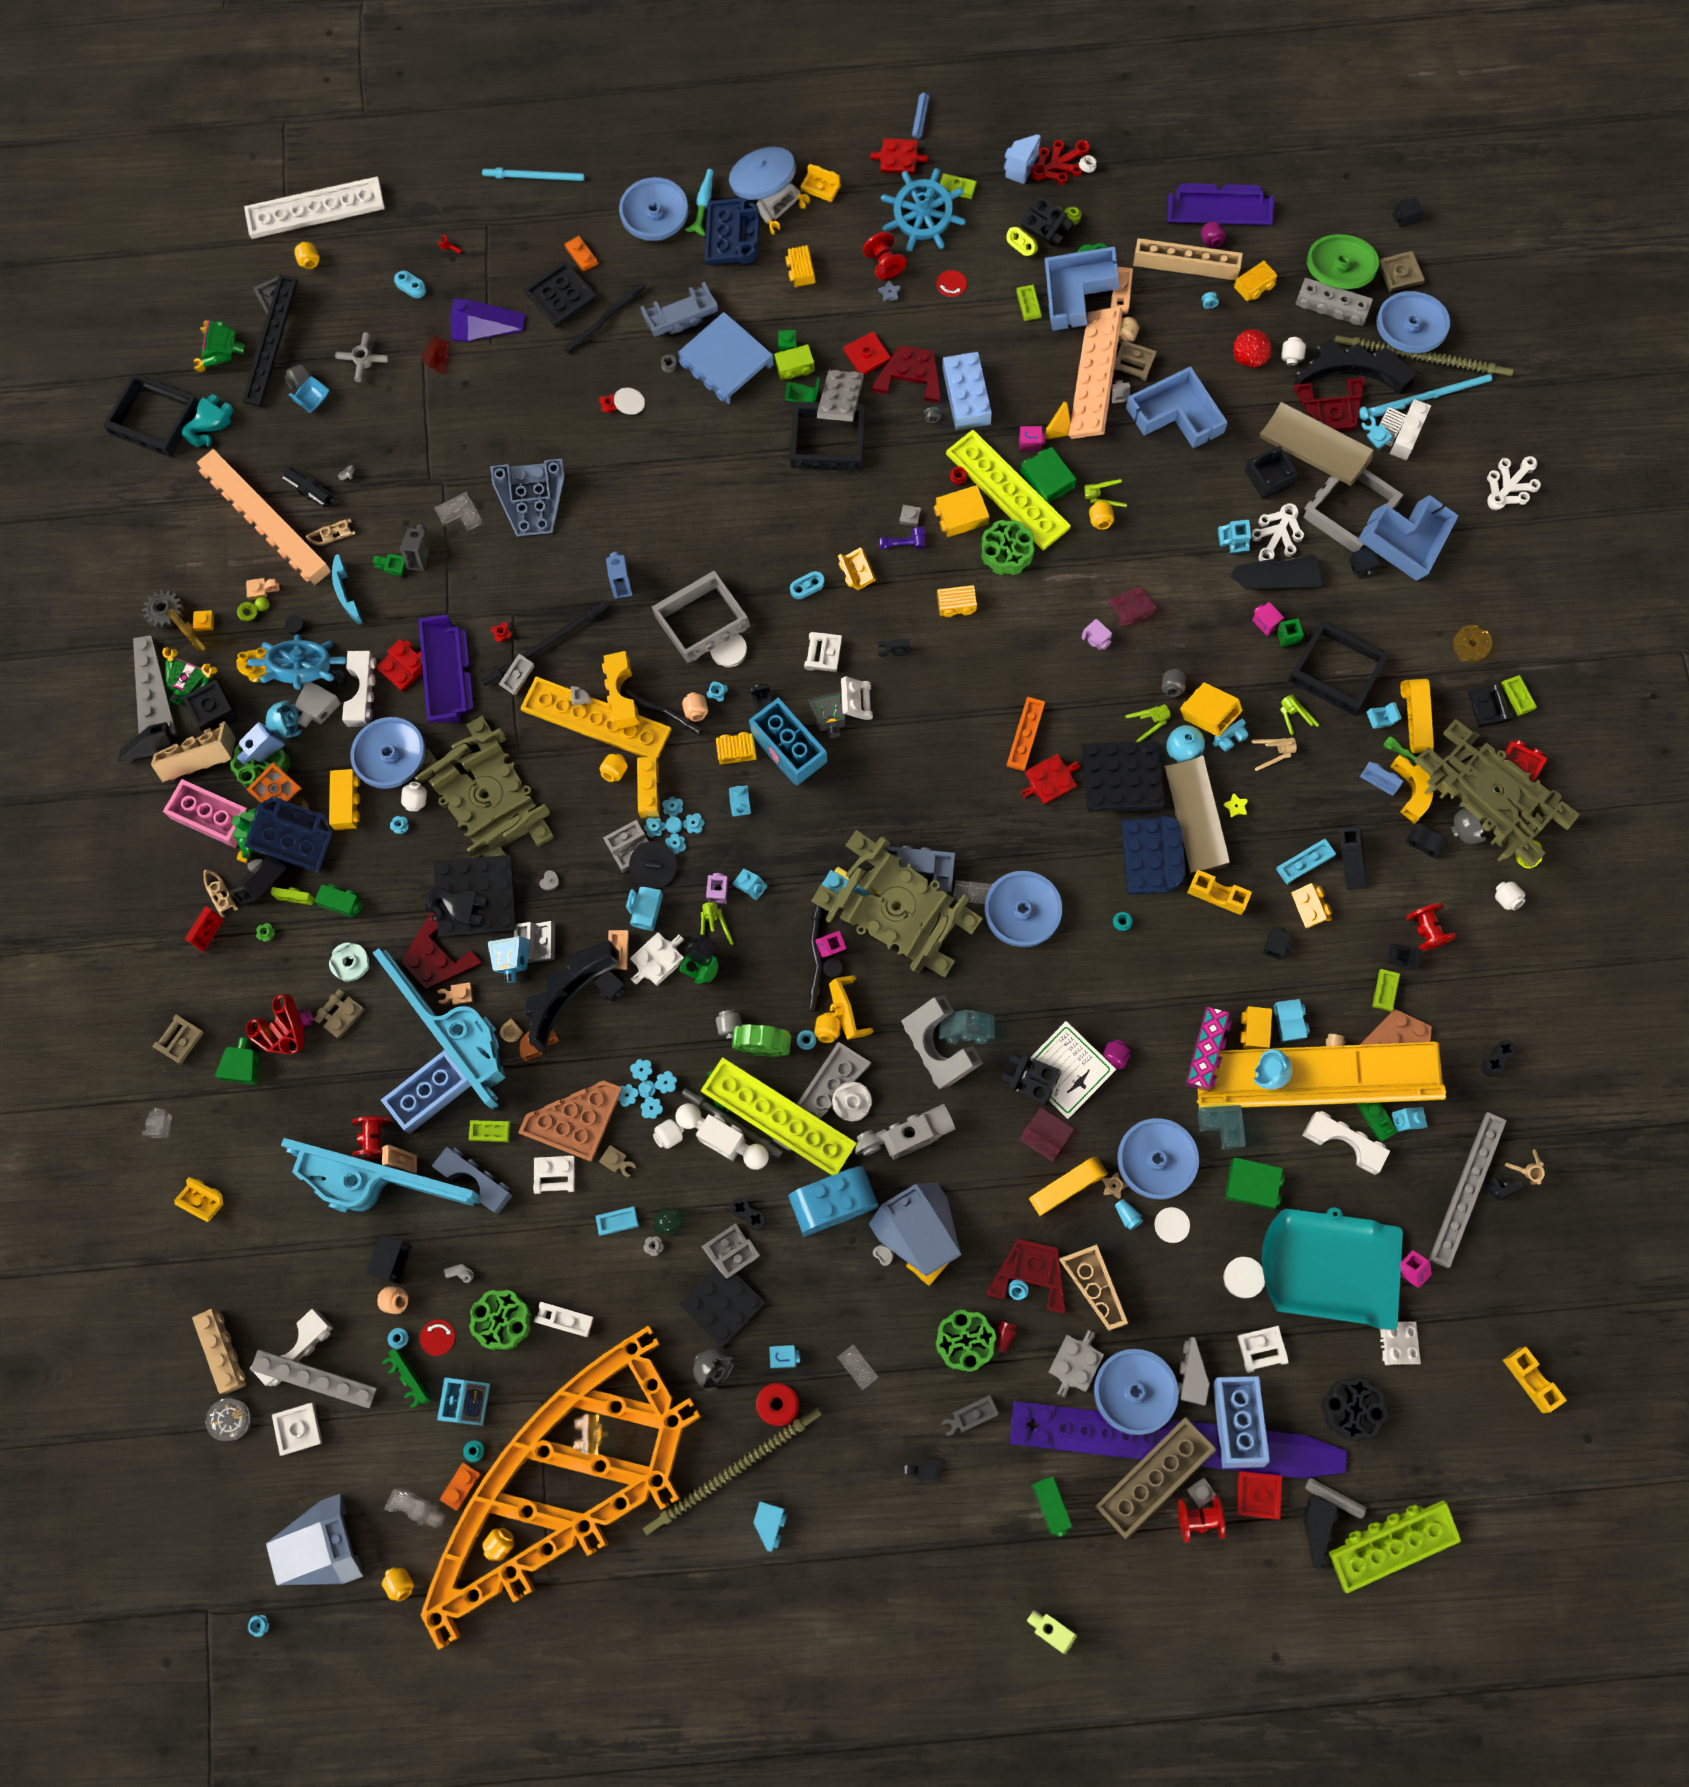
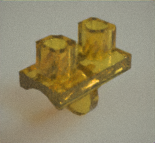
M583 1415V1417L575 1419V1429L583 1430L582 1439H575L574 1441L575 1451H580L582 1454H598V1445H602V1437L608 1436V1432H602V1423H598L599 1415Z

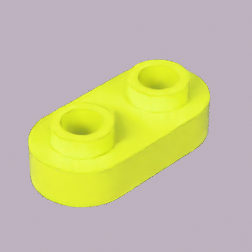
M1012 227L1008 230V243L1021 254L1031 256L1036 253L1038 248L1037 241L1020 227Z

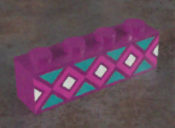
M1206 1007L1186 1086L1209 1092L1210 1087H1215L1217 1076L1214 1075L1215 1068H1220L1222 1057L1219 1056L1220 1049H1225L1227 1038H1224L1225 1030H1230L1232 1019H1228L1229 1012Z

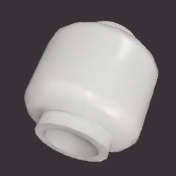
M1292 337L1283 343L1282 360L1287 362V365L1296 366L1305 359L1306 344L1302 342L1301 338Z
M410 782L409 785L404 786L402 789V805L409 811H419L426 805L427 790L418 782Z
M1502 882L1497 886L1495 899L1504 909L1516 910L1524 904L1525 892L1515 882Z
M668 1119L655 1127L653 1137L659 1147L669 1149L682 1141L684 1129L677 1122Z

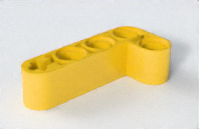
M1427 678L1401 682L1400 690L1402 698L1407 699L1411 752L1413 754L1422 753L1428 747L1433 750L1434 740L1429 681Z
M1092 1157L1031 1196L1029 1200L1039 1216H1041L1085 1187L1108 1175V1172L1098 1157Z

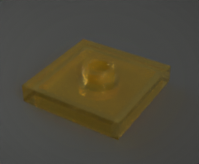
M173 608L168 610L167 614L194 647L200 652L206 649L193 632L196 630L189 622L185 623Z

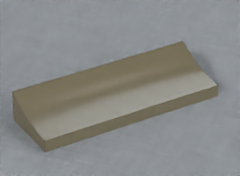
M1282 402L1260 433L1261 439L1276 447L1281 446L1289 454L1350 486L1372 462L1373 449Z
M1204 756L1165 766L1164 772L1175 817L1182 830L1183 850L1189 875L1195 874L1197 869L1207 872L1227 868L1230 860Z
M1185 1417L1095 1507L1127 1540L1216 1449Z

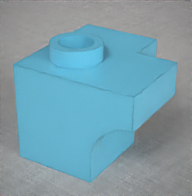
M1249 520L1231 521L1228 525L1218 527L1220 546L1229 545L1230 554L1249 552V541L1251 539Z

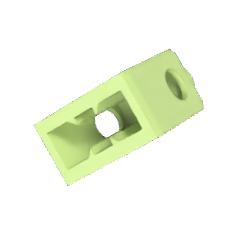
M1034 1610L1027 1622L1037 1628L1035 1633L1063 1654L1068 1652L1077 1637L1075 1633L1048 1614L1043 1617ZM1047 1625H1051L1054 1628L1051 1634L1045 1630Z

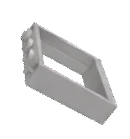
M1366 469L1357 478L1389 500L1386 505L1393 510L1403 497L1402 493ZM1330 476L1325 483L1327 486L1324 489L1320 488L1315 495L1316 499L1313 502L1309 501L1304 508L1306 513L1303 518L1352 552H1356L1362 549L1365 544L1360 542L1359 538L1316 510L1340 481Z
M715 571L652 606L656 619L687 663L697 660L702 654L712 651L716 646L729 641L731 637L744 632L750 627L748 617ZM716 588L738 619L685 649L665 620V617Z

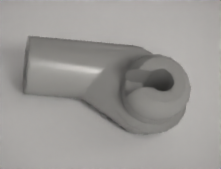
M464 1264L444 1269L446 1278L458 1276L463 1282L469 1283L474 1277L473 1271Z

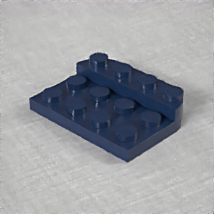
M747 198L709 201L704 259L706 265L740 261L741 265L754 263L759 251L760 214L756 205L748 201Z
M271 798L260 803L255 810L256 813L243 847L314 872H319L332 835L331 826L325 815L286 802L281 798Z
M1168 816L1122 820L1127 895L1173 892L1174 889L1180 886L1185 876L1182 830L1178 821Z

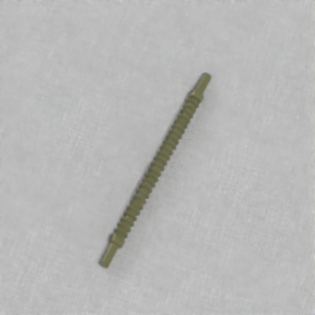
M1335 336L1334 343L1350 345L1352 347L1359 343L1366 351L1370 349L1371 352L1373 350L1381 351L1387 347L1396 356L1401 355V357L1406 356V358L1411 357V359L1416 358V360L1421 359V361L1426 360V362L1431 361V363L1435 361L1436 364L1440 362L1441 365L1446 363V366L1451 364V367L1456 365L1457 368L1461 366L1462 369L1466 367L1467 370L1471 368L1472 371L1477 369V372L1482 370V373L1487 371V374L1497 373L1508 376L1513 374V369L1496 366L1495 363L1487 364V362L1482 363V361L1477 362V360L1472 362L1471 359L1467 361L1466 358L1462 360L1461 357L1457 359L1456 356L1452 358L1451 355L1447 357L1446 354L1441 356V353L1436 355V352L1431 354V351L1428 353H1408L1400 351L1389 344L1375 343V341L1370 342V340L1365 341V339L1360 340L1358 337L1352 339Z
M818 1408L802 1419L798 1418L793 1421V1425L789 1424V1428H784L783 1432L779 1431V1435L774 1434L773 1439L769 1438V1442L764 1441L763 1446L759 1445V1449L754 1448L753 1453L749 1452L748 1456L744 1455V1459L740 1458L738 1463L734 1462V1466L730 1465L728 1470L724 1469V1473L719 1472L718 1477L714 1476V1480L709 1479L708 1484L704 1483V1487L699 1486L698 1491L695 1489L694 1494L689 1493L688 1498L685 1496L683 1501L679 1500V1504L675 1503L673 1508L669 1507V1511L664 1510L661 1512L660 1517L643 1528L645 1534L649 1535L663 1524H669L672 1522L673 1517L677 1518V1514L682 1515V1511L686 1512L687 1507L692 1508V1504L696 1505L697 1500L702 1501L703 1496L706 1498L707 1493L712 1494V1490L716 1491L718 1486L722 1487V1483L726 1484L728 1479L732 1480V1476L737 1477V1473H742V1469L747 1470L748 1465L751 1467L752 1462L757 1463L758 1458L761 1460L762 1455L767 1456V1452L771 1453V1449H777L776 1446H781V1442H787L786 1439H791L793 1434L796 1436L797 1431L802 1432L806 1425L822 1415Z

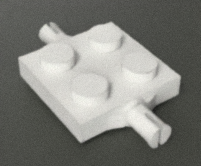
M659 933L653 936L630 958L639 970L631 980L637 985L645 977L658 986L683 962L684 957L677 951L676 947L684 939L679 934L671 942L664 939Z

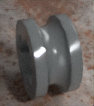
M668 354L661 358V368L663 371L673 372L676 369L677 361L673 355ZM668 361H671L672 365L670 364V366H667L666 362L668 363Z
M930 407L924 411L927 423H936L941 419L939 408Z

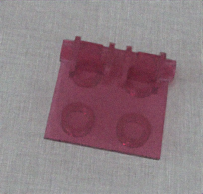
M1141 587L1107 600L1108 604L1120 618L1118 619L1120 626H1127L1133 623L1132 620L1137 622V618L1142 620L1145 617L1152 616V613L1155 612L1154 609H1156V606Z
M1040 1107L1019 1140L1053 1162L1074 1129Z

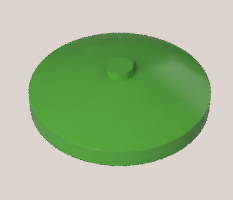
M1336 234L1325 236L1311 246L1307 257V266L1311 274L1325 285L1339 289H1354L1368 284L1375 277L1379 266V258L1374 248L1362 239L1350 235Z

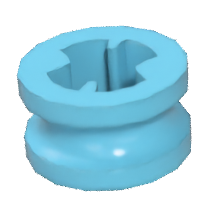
M1209 292L1202 296L1204 308L1211 309L1219 304L1217 293Z

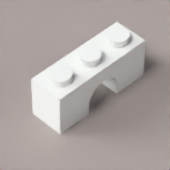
M1413 400L1392 447L1391 455L1404 460L1408 459L1431 405Z

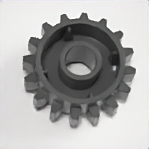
M161 590L160 594L153 592L154 597L148 596L149 602L143 603L146 608L142 609L145 614L143 617L151 626H155L156 629L160 627L164 630L168 627L173 628L175 624L179 623L181 617L184 616L182 614V611L185 610L182 606L184 603L176 593L173 594L170 590L166 593Z

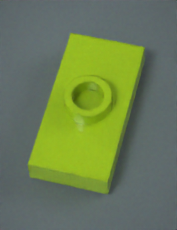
M943 173L940 184L948 193L958 188H963L964 192L960 196L972 199L976 181Z
M1034 285L1016 288L1024 321L1041 318Z
M1520 675L1501 683L1518 716L1537 708Z
M272 887L271 890L272 896L277 900L313 905L315 899L309 893L300 892L297 888L289 887L287 890Z
M1384 969L1379 970L1372 1004L1373 1008L1389 1012L1393 1011L1400 973Z
M470 1120L469 1141L509 1142L511 1122Z

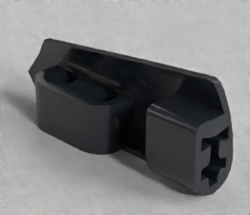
M1315 554L1281 561L1268 559L1235 566L1230 576L1245 589L1322 587L1320 569Z

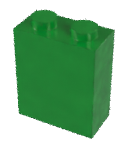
M1052 447L1047 450H1041L1037 456L1032 459L1028 458L1022 463L1021 475L1047 503L1075 488L1076 478Z
M1234 1157L1231 1160L1224 1200L1268 1210L1275 1209L1276 1206L1280 1205L1281 1194H1278L1279 1187L1283 1186L1285 1175L1282 1174L1283 1168Z
M1050 1476L1032 1483L1031 1486L1049 1534H1055V1536L1059 1537L1069 1533L1068 1528H1071L1072 1525L1054 1477Z

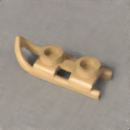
M346 519L336 524L322 527L306 535V539L313 545L322 546L356 533L355 531H350L348 524L352 523L351 519ZM334 533H340V536L333 537ZM321 534L323 542H316L311 537Z
M204 870V884L219 915L222 918L225 917L223 911L230 907H233L235 911L238 910L223 879L211 870ZM212 874L219 881L212 882L209 885L207 875ZM225 891L227 896L223 897L221 892Z

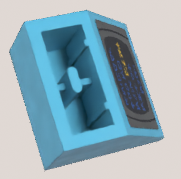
M445 1378L437 1420L483 1426L490 1384Z

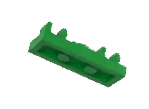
M1380 1102L1355 1103L1379 1142L1398 1133Z
M396 1348L389 1351L388 1353L391 1358L384 1359L382 1363L387 1365L389 1362H392L393 1368L388 1373L393 1374L398 1370L401 1374L399 1378L403 1385L411 1387L413 1392H408L404 1396L405 1399L414 1396L415 1402L410 1407L415 1408L420 1403H429L431 1401L430 1396L401 1351Z

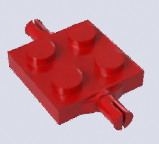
M883 138L881 151H870V159L880 160V173L902 174L903 171H907L909 175H914L917 162H928V155H918L917 140Z
M1056 754L1025 771L1030 787L1021 791V794L1026 798L1034 793L1044 805L1076 788L1077 785L1071 776V772L1079 769L1080 765L1075 761L1067 766L1063 763L1060 756Z

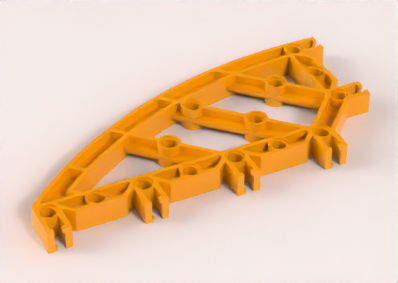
M650 1326L645 1327L600 1356L558 1390L516 1434L480 1483L445 1548L421 1613V1617L438 1649L450 1644L449 1641L451 1642L461 1637L452 1617H462L501 1593L503 1585L512 1602L523 1598V1595H518L514 1586L515 1581L521 1580L526 1588L523 1591L525 1595L535 1590L525 1570L536 1571L574 1547L577 1538L587 1556L597 1551L596 1548L591 1549L587 1540L588 1535L595 1534L600 1542L597 1545L598 1548L609 1544L598 1523L603 1525L611 1524L646 1502L650 1492L660 1510L665 1509L669 1506V1503H664L659 1493L665 1487L668 1488L673 1496L670 1499L672 1503L681 1499L670 1479L683 1428L702 1416L696 1410L695 1415L683 1420L680 1411L688 1405L690 1407L693 1406V1400L688 1398L672 1408L674 1399L653 1361L642 1358V1356L661 1345L657 1338L653 1340V1343L645 1347L640 1343L639 1340L648 1333L652 1334L654 1332ZM636 1343L638 1350L635 1354L630 1355L628 1347L630 1344ZM629 1365L650 1404L607 1394L595 1389ZM652 1379H656L658 1382V1387L654 1391H650L648 1388V1383ZM616 1401H620L622 1404V1409L618 1413H615L612 1409V1405ZM574 1407L659 1429L650 1467L543 1439ZM673 1415L678 1417L676 1427H670L668 1424V1419ZM546 1445L549 1447L550 1453L544 1458L541 1456L540 1451ZM527 1459L629 1484V1486L584 1514L503 1493ZM600 1460L606 1463V1469L603 1472H599L596 1468ZM657 1474L663 1478V1483L659 1487L653 1484V1478ZM620 1497L625 1498L627 1502L623 1510L617 1507V1500ZM527 1505L533 1508V1514L529 1518L524 1514V1509ZM490 1513L557 1530L466 1588L457 1587L466 1561ZM583 1520H587L590 1523L588 1532H583L580 1528ZM547 1543L553 1546L551 1555H547L544 1552V1546ZM510 1566L516 1569V1576L514 1578H510L507 1574ZM473 1589L479 1592L477 1601H473L470 1597ZM435 1613H439L442 1617L439 1625L433 1620ZM446 1626L452 1636L449 1638V1641L445 1642L440 1632V1628Z

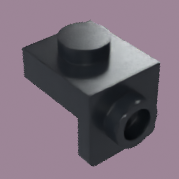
M757 684L751 688L757 714L773 701L769 684Z
M1396 943L1391 944L1387 963L1404 969L1418 968L1421 962L1422 949H1410Z

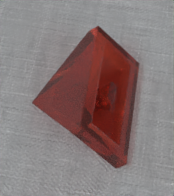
M436 335L432 336L421 356L429 368L442 374L445 373L449 342Z

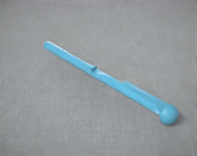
M1488 374L1369 409L1362 407L1359 409L1358 416L1361 420H1368L1371 416L1376 417L1385 414L1388 407L1396 411L1401 410L1406 405L1412 404L1414 399L1418 401L1433 397L1435 399L1444 394L1492 381V376Z

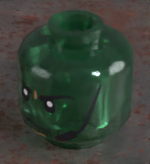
M667 1206L654 1216L655 1225H653V1228L659 1235L663 1234L670 1237L682 1227V1220L684 1218L677 1208Z

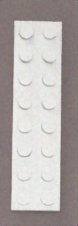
M378 177L248 205L244 206L249 235L253 239L385 209L379 179Z

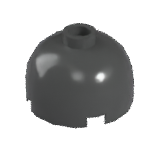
M1466 808L1459 810L1453 819L1454 826L1451 827L1454 837L1459 836L1462 842L1472 845L1486 841V837L1481 838L1480 835L1484 832L1480 821Z
M716 1348L700 1352L695 1358L693 1367L695 1380L704 1390H715L717 1388L715 1384L720 1379L723 1383L731 1373L734 1364L731 1361L733 1358L725 1351Z

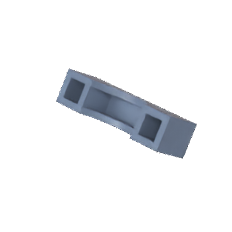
M446 1147L432 1167L451 1181L464 1175L474 1177L480 1186L478 1201L498 1215L513 1196L508 1192L510 1188L502 1182L496 1184L492 1181L494 1176L486 1170L483 1173L477 1169L479 1165L471 1159L465 1161L461 1158L464 1154L455 1147L452 1150Z

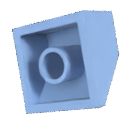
M1037 134L1015 141L1012 147L1007 149L1005 155L1007 161L1004 166L1006 178L1025 184L1031 168L1038 159L1040 135Z

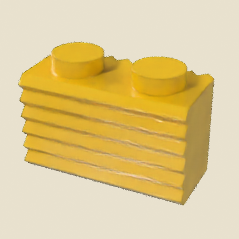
M806 245L792 249L789 248L788 256H785L787 267H791V271H789L790 282L794 281L795 287L815 284L809 247Z
M1263 261L1237 278L1234 288L1249 302L1252 298L1254 300L1257 299L1263 291L1272 289L1275 285L1277 274Z
M974 585L937 589L940 616L952 617L955 614L970 615L976 612L977 602Z
M741 732L735 736L725 734L721 735L720 738H716L720 765L757 760L753 733Z

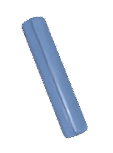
M924 92L919 95L912 136L916 139L922 137L929 95Z

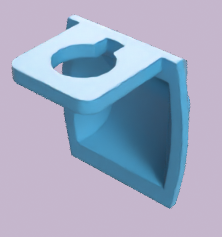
M311 376L300 386L295 395L290 393L289 396L302 408L311 413L322 403L329 389Z

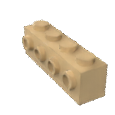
M209 1309L192 1317L219 1394L228 1395L245 1387V1375L239 1367L238 1356L231 1345V1336L225 1328L222 1313L218 1310Z

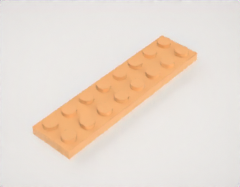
M1120 306L1088 312V325L1085 328L1069 429V437L1071 439L1104 434L1123 313Z

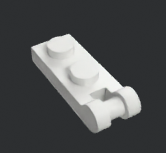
M543 1302L539 1303L538 1308L540 1310L538 1316H535L534 1322L588 1338L594 1317ZM547 1311L552 1312L550 1320L545 1319Z

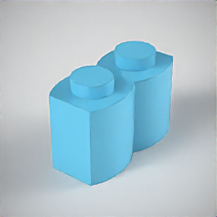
M1300 999L1276 1002L1274 1004V1012L1281 1043L1305 1040L1307 1034H1309V1025L1303 1019V1015L1306 1014L1304 1004L1300 1003Z

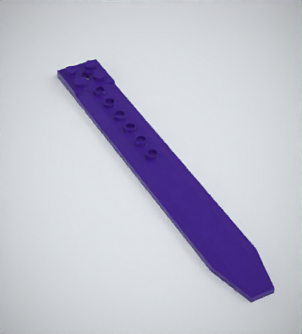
M1013 1401L1010 1444L1142 1460L1181 1421L1169 1420L1163 1427L1152 1433L1130 1435L1112 1427L1106 1422L1099 1411ZM1031 1419H1035V1423H1038V1428H1035L1034 1431H1030V1427L1026 1425ZM1190 1422L1216 1449L1201 1467L1295 1478H1309L1346 1472V1450L1306 1435L1266 1431L1270 1462L1265 1467L1222 1468L1218 1425Z

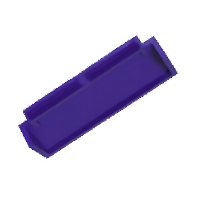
M1182 183L1176 190V196H1173V193H1169L1167 197V223L1207 224L1209 222H1219L1220 224L1272 225L1274 196L1270 195L1268 199H1263L1264 191H1261L1259 185L1226 184L1222 190H1217L1215 184Z
M447 614L420 618L418 622L427 721L461 723V714H469L468 711H471L474 707L471 676L468 672L464 671V668L469 666L467 633L465 630L459 629V627H452V622Z

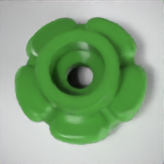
M269 923L259 925L256 929V937L264 942L272 940L275 935V929Z

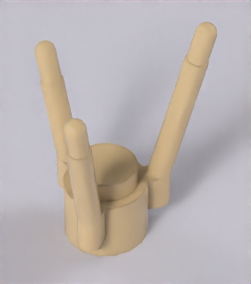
M1295 739L1252 740V743H1266V746H1277L1279 753H1283V755L1256 767L1255 771L1282 759L1290 758L1291 753L1296 752L1297 749Z
M1535 1149L1533 1150L1536 1164H1528L1526 1168L1509 1163L1505 1164L1506 1167L1525 1174L1527 1178L1532 1180L1530 1182L1532 1185L1541 1184L1545 1174L1542 1168L1544 1164L1541 1162Z

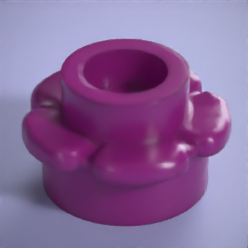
M302 1008L299 1015L303 1022V1027L311 1026V1021H314L310 1010L306 1011Z

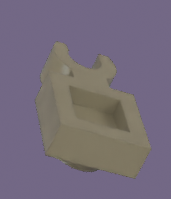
M611 1145L599 1161V1163L614 1173L621 1169L622 1174L627 1178L631 1177L626 1173L627 1167L637 1168L632 1162H624L627 1156Z

